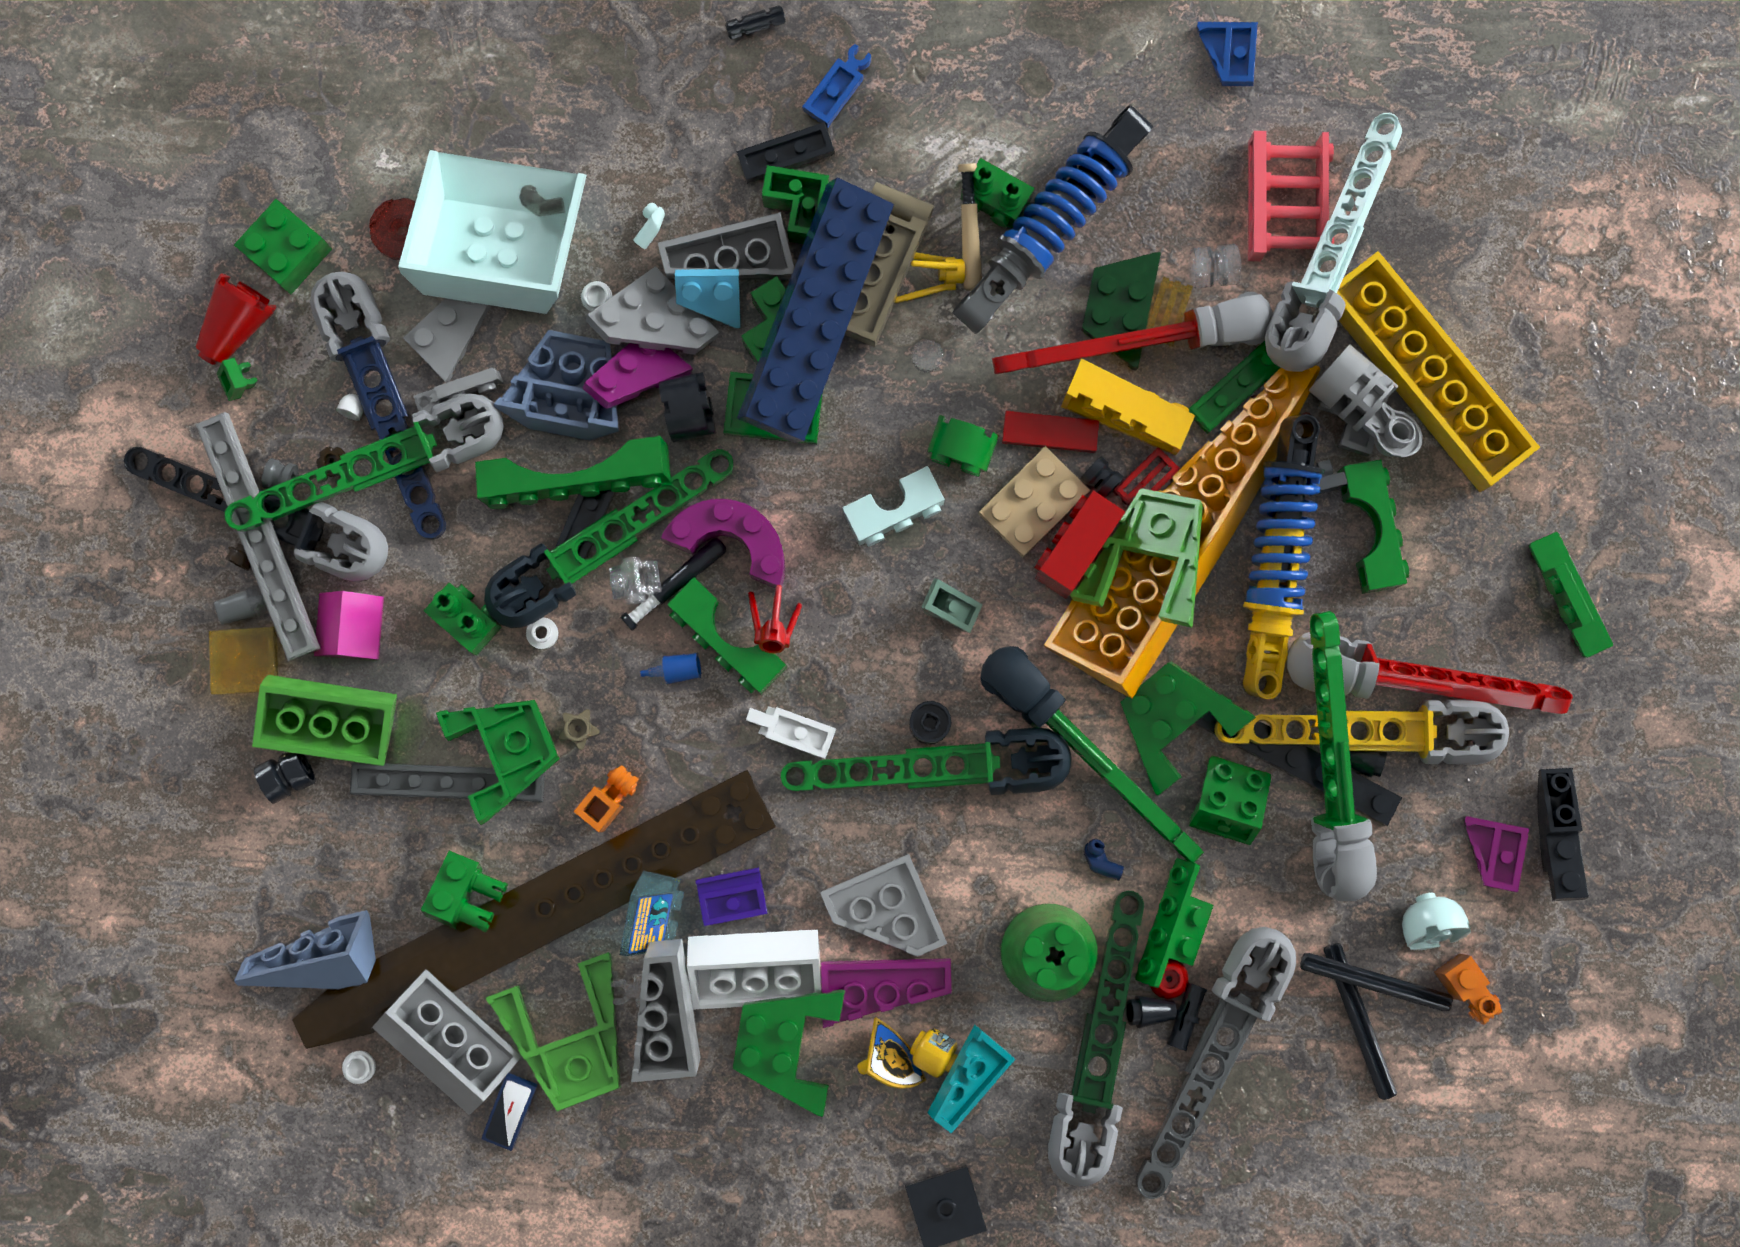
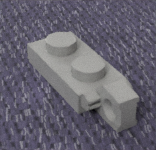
M492 367L438 385L432 390L414 395L418 411L426 410L430 412L433 406L457 396L477 391L479 395L493 392L497 389L496 385L503 383L500 372Z

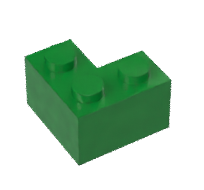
M767 165L762 190L763 207L790 211L787 230L789 242L804 244L826 184L829 183V175Z
M777 276L750 293L752 303L764 321L741 335L744 347L756 365L759 362L786 291Z

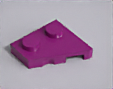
M1465 816V828L1483 886L1517 893L1529 829Z

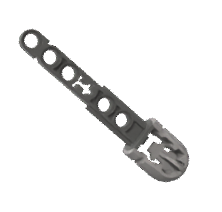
M1259 927L1243 934L1234 945L1222 969L1224 977L1218 978L1211 990L1221 1000L1185 1069L1188 1074L1150 1147V1160L1144 1159L1136 1176V1185L1140 1193L1146 1198L1156 1199L1166 1191L1173 1177L1172 1170L1179 1165L1217 1088L1222 1089L1257 1018L1270 1022L1276 1010L1274 1003L1281 1000L1294 974L1296 951L1290 939L1276 929ZM1250 953H1251V955L1254 957L1253 962H1252L1251 957L1249 956ZM1242 967L1246 974L1245 983L1258 989L1262 983L1269 982L1266 991L1262 992L1259 997L1260 1003L1257 1009L1250 1004L1252 998L1240 992L1236 997L1228 995L1231 988L1236 986L1238 982L1237 976ZM1268 970H1269V975L1272 976L1271 980H1270V978L1266 975L1267 972H1268ZM1224 1027L1230 1028L1234 1032V1039L1228 1045H1221L1216 1040L1217 1032ZM1211 1056L1217 1058L1219 1061L1217 1072L1214 1074L1204 1073L1201 1068L1202 1061ZM1197 1087H1201L1200 1092L1204 1097L1202 1100H1194L1191 1108L1197 1112L1195 1115H1192L1191 1112L1181 1108L1180 1105L1184 1103L1188 1107L1191 1101V1097L1188 1094L1189 1089L1195 1091ZM1178 1115H1184L1190 1120L1189 1128L1185 1132L1179 1133L1172 1129V1121ZM1165 1144L1171 1145L1175 1149L1173 1159L1167 1162L1161 1161L1157 1157L1159 1147ZM1148 1174H1156L1160 1178V1185L1154 1191H1148L1142 1186L1143 1178Z

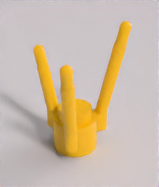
M916 252L914 259L917 260L911 261V265L913 267L938 269V280L944 281V284L898 296L895 303L945 290H956V283H964L965 280L964 260Z

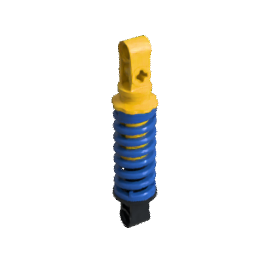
M1308 414L1289 416L1282 421L1276 461L1263 463L1264 485L1268 486L1261 489V494L1264 498L1274 502L1262 503L1259 505L1258 510L1260 514L1272 519H1263L1256 523L1257 530L1265 535L1254 539V546L1262 550V553L1253 555L1251 561L1252 564L1260 567V569L1249 573L1250 581L1256 583L1257 587L1249 586L1243 607L1253 611L1251 624L1248 623L1247 629L1251 631L1247 645V662L1243 686L1248 694L1263 699H1273L1282 690L1284 667L1288 656L1289 636H1293V630L1290 628L1292 625L1291 620L1294 616L1304 614L1303 599L1295 597L1304 596L1306 590L1304 587L1297 585V580H1305L1308 577V572L1305 569L1299 568L1300 563L1310 561V554L1302 551V546H1310L1313 543V538L1304 534L1305 529L1314 528L1316 522L1312 518L1303 517L1302 512H1315L1318 509L1316 502L1305 500L1304 498L1305 495H1317L1320 493L1321 488L1316 484H1320L1322 476L1325 475V469L1314 466L1320 426L1317 419ZM1298 422H1300L1303 426V434L1301 437H1299L1296 433V425ZM1263 676H1265L1267 684L1266 687L1262 691H1260L1258 686L1259 680Z

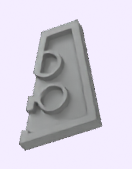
M445 298L403 339L446 383L450 382L459 360H462L467 345L474 333L478 331L492 305Z

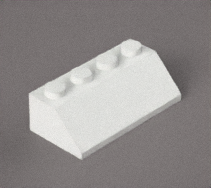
M818 930L688 937L687 970L693 1010L743 1007L745 1002L822 993Z

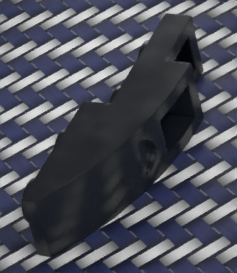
M1573 768L1540 769L1538 771L1537 797L1539 839L1543 872H1548L1552 901L1585 900L1589 898L1579 840V833L1583 830Z

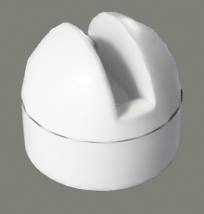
M356 394L343 396L336 408L337 412L356 421L361 419L364 412Z

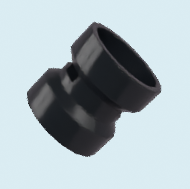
M1101 456L1081 476L1080 480L1086 485H1091L1098 494L1106 498L1125 477L1118 471L1110 469L1109 462Z

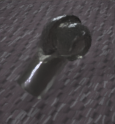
M525 185L521 188L520 202L534 215L541 217L565 213L562 197L545 200L538 194L536 187Z

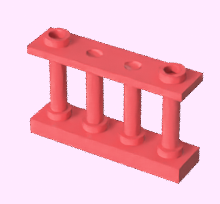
M1254 131L1248 141V261L1261 262L1267 251L1269 252L1271 248L1316 249L1324 227L1329 220V162H1332L1334 155L1333 143H1329V132H1322L1316 142V146L1271 145V142H1266V131ZM1270 158L1316 159V176L1271 175V172H1266V161H1270ZM1270 188L1316 189V206L1271 205V202H1267V191H1270ZM1271 218L1316 219V237L1271 236V233L1267 232V221H1270Z

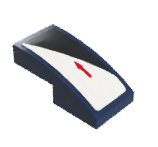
M508 1073L500 1088L481 1139L512 1151L524 1118L529 1112L538 1084Z

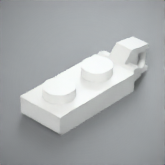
M768 706L766 713L750 708L746 717V721L761 726L759 734L764 735L765 738L826 759L836 728L778 707L775 709Z

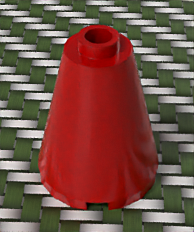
M222 273L216 279L195 346L200 351L198 356L212 365L229 359L274 314L277 308L276 305H268L270 300L241 281L237 285L229 283L228 281L231 276Z

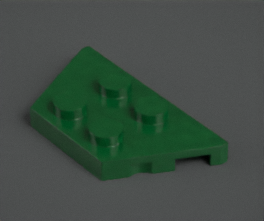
M1154 252L1094 268L1081 331L1091 339L1146 329L1161 253ZM1142 348L1115 352L1114 354L1125 361L1130 369L1137 371Z

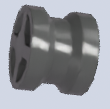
M269 459L263 470L262 487L268 489L298 477V466L292 463L284 465L277 459Z

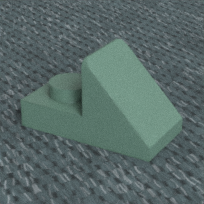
M934 578L921 608L926 615L939 618L961 631L971 633L983 604L941 580Z

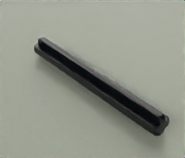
M1332 943L1324 947L1326 958L1349 964L1340 943ZM1335 980L1378 1097L1382 1100L1390 1099L1397 1095V1091L1358 987Z
M1304 953L1301 957L1300 968L1304 971L1440 1011H1450L1452 1008L1453 997L1451 994L1312 953Z

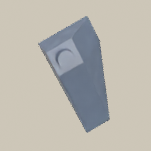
M365 910L339 916L328 921V928L314 934L311 929L301 933V938L297 939L294 943L284 946L283 943H278L246 957L234 982L237 986L341 989L367 983L376 961L370 914Z

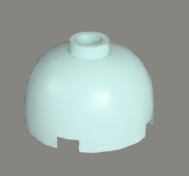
M1426 893L1416 897L1417 903L1411 905L1403 915V934L1407 947L1410 950L1440 947L1439 942L1449 939L1450 943H1453L1471 933L1463 908L1454 900L1446 897H1436L1435 893Z

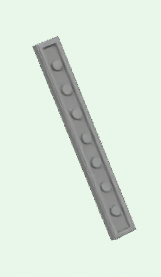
M223 412L196 424L227 506L250 495L255 498L259 490L229 413ZM263 502V509L265 510V512H267L266 507H265L264 502ZM238 508L232 515L233 522L236 525H244L250 518L249 511L246 508ZM263 520L264 525L249 531L237 532L287 660L293 661L321 648L271 520Z

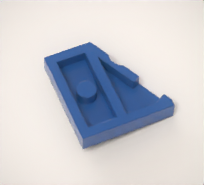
M1258 22L1197 23V31L1222 86L1254 85Z

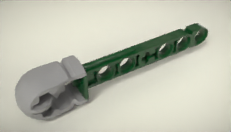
M1134 891L1119 893L1113 902L1110 920L1114 921V923L1110 926L1107 933L1092 1014L1087 1013L1072 1091L1071 1094H1058L1056 1107L1060 1113L1055 1115L1048 1144V1159L1052 1170L1059 1179L1074 1186H1090L1100 1181L1109 1171L1114 1156L1118 1135L1115 1124L1120 1121L1123 1108L1111 1103L1127 1023L1122 1020L1139 937L1136 926H1141L1144 911V901ZM1125 896H1131L1137 902V910L1132 915H1127L1120 909L1121 899ZM1119 928H1125L1131 934V941L1125 947L1118 946L1114 941V933ZM1112 960H1119L1125 966V973L1119 979H1114L1108 974L1107 967ZM1105 980L1112 984H1123L1122 990L1114 989L1113 997L1118 1000V1006H1112L1110 1011L1106 1010V1004L1101 1003L1102 997H1108L1110 987H1104ZM1101 1024L1108 1025L1113 1032L1111 1040L1107 1043H1100L1095 1038V1030ZM1094 1057H1101L1106 1062V1070L1100 1076L1092 1075L1088 1069L1089 1061ZM1073 1101L1082 1104V1111L1094 1114L1097 1108H1106L1105 1116L1101 1120L1103 1129L1100 1142L1093 1145V1150L1097 1152L1095 1162V1155L1090 1153L1091 1142L1098 1141V1138L1093 1133L1094 1125L1078 1122L1077 1128L1070 1132L1069 1135L1074 1138L1073 1148H1067L1065 1159L1063 1158L1064 1147H1069L1071 1144L1070 1139L1066 1135L1068 1123L1073 1118L1071 1110Z

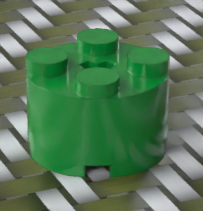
M939 415L927 450L931 454L930 459H932V462L946 467H950L951 462L961 465L960 469H962V472L976 477L980 476L981 471L987 472L999 435L993 432L991 438H989L984 433L985 429L955 418H951L949 423H945V416Z

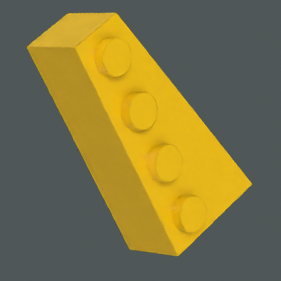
M1082 358L1061 405L1064 409L1091 420H1099V423L1156 448L1159 447L1161 450L1175 456L1181 450L1195 415L1189 412L1187 407L1178 403H1170L1160 398L1157 394L1146 391Z

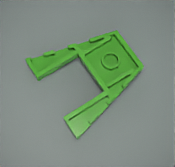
M1141 488L1120 519V525L1112 537H1108L1102 546L1104 550L1096 562L1090 564L1084 573V580L1077 590L1074 589L1070 597L1077 602L1103 607L1123 550L1177 561L1158 617L1164 622L1192 628L1203 511L1201 501L1199 499Z
M609 952L578 963L598 1026L550 1044L538 1047L519 986L486 997L487 1002L498 1015L499 1021L506 1032L512 1037L523 1059L531 1067L535 1078L556 1111L621 1088L612 961Z

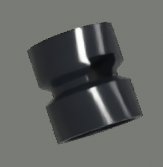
M925 701L917 705L911 713L909 720L910 732L920 743L926 745L936 744L942 741L949 733L952 724L951 715L948 709L941 703Z
M283 752L279 756L278 762L274 759H269L254 767L256 781L265 797L272 804L291 796L292 788L296 791L303 790L316 782L314 771L304 754Z

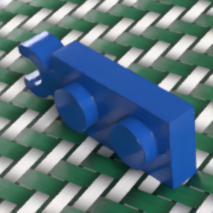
M856 44L850 47L847 62L845 63L838 58L802 106L806 114L820 123L825 122L827 128L863 81V74L859 71L865 70L871 63V54L869 53L863 60L855 59L854 56L858 52V45Z

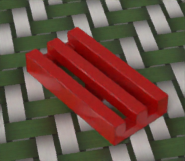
M1157 447L1114 489L1113 493L1119 496L1125 505L1129 506L1139 490L1144 488L1166 465L1171 470L1150 490L1159 491L1180 468ZM1159 457L1162 461L1127 494L1124 489Z

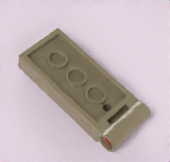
M878 182L875 183L871 193L893 203L894 206L845 332V336L872 347L877 345L934 210V205Z

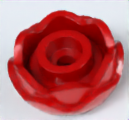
M1169 958L1159 988L1150 986L1152 992L1165 999H1173L1180 996L1186 990L1189 982L1185 966L1181 962ZM1167 976H1171L1170 982L1166 981Z

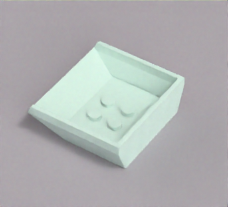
M430 150L398 266L400 273L423 295L547 314L559 295L587 175Z

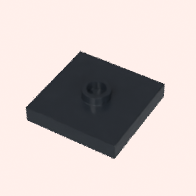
M967 1165L905 1185L923 1247H938L987 1231Z

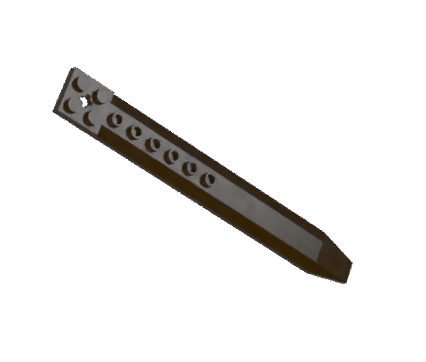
M745 770L502 894L503 898L500 902L493 899L479 906L481 909L494 913L492 922H488L490 926L486 932L461 921L455 929L443 924L377 958L367 983L341 989H327L293 1018L292 1021L305 1049L376 1032L372 1028L375 1023L425 970L430 972L453 993L776 828V825L749 771ZM729 804H732L734 807L740 806L742 812L738 814L740 820L734 822L732 818L726 819L724 816L728 812L727 806Z

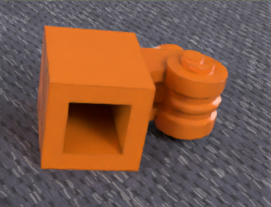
M623 765L611 770L607 774L609 778L606 781V786L603 789L594 786L573 811L597 832H604L624 808L620 805L622 800L629 794L632 796L636 792L635 788L638 785L636 783L639 781V778L632 776L631 772H627Z
M1458 954L1434 971L1453 999L1463 1002L1467 1001L1470 1011L1468 1014L1475 1021L1485 1025L1489 1022V1019L1494 1018V1015L1502 1013L1501 1005L1498 1002L1500 1001L1495 994L1492 995L1486 986L1490 982L1472 956Z

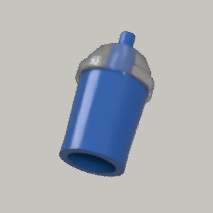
M698 653L671 656L658 655L657 658H654L649 663L648 670H642L640 674L641 677L649 676L653 683L663 687L669 686L672 683L701 678L700 658Z

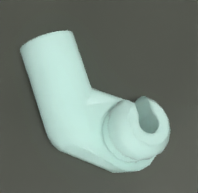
M649 203L644 208L643 216L648 218V220L633 239L643 249H647L656 237L665 217L662 207L658 208L655 203Z

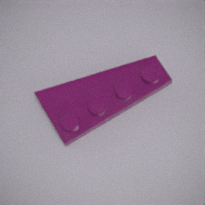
M951 958L821 961L822 993L839 989L845 990L839 1022L863 1018L864 1015L879 1011L885 1012L897 1006L908 1003L914 1004L951 994ZM822 1019L823 1028L834 1026L835 1023H839L837 1021Z

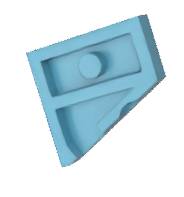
M739 269L675 270L676 304L734 328L741 327Z

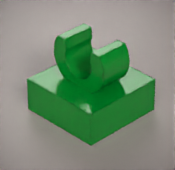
M235 358L222 361L217 371V376L228 401L240 399L245 389H251L256 385L258 381L256 377L246 379L242 375V373L250 370V363L243 362L238 365Z

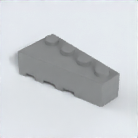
M781 213L658 243L667 279H675V270L739 269V280H771L776 276L779 280H790L794 270Z
M682 939L649 942L643 963L631 1082L695 1077L697 1075L701 1056Z

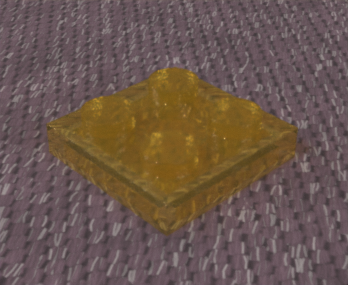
M274 627L209 631L211 695L259 693L260 684L267 675L278 676L277 632Z

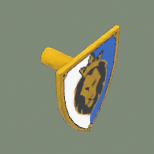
M875 1017L868 1058L858 1063L859 1073L862 1075L868 1074L889 1087L899 1089L913 1088L926 1081L923 1071L913 1064V1055L910 1054L911 1048L889 1025Z

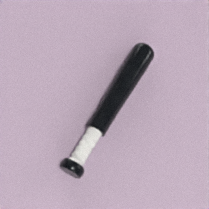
M713 538L654 589L648 599L644 600L631 613L628 614L626 612L622 614L620 618L631 631L636 629L640 619L660 603L661 605L665 603L693 577H697L726 553V546L720 539Z

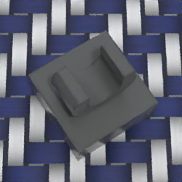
M1330 460L1318 462L1317 465H1314L1325 469V475L1322 476L1320 484H1316L1321 488L1319 494L1339 490L1348 484L1345 472L1333 474Z

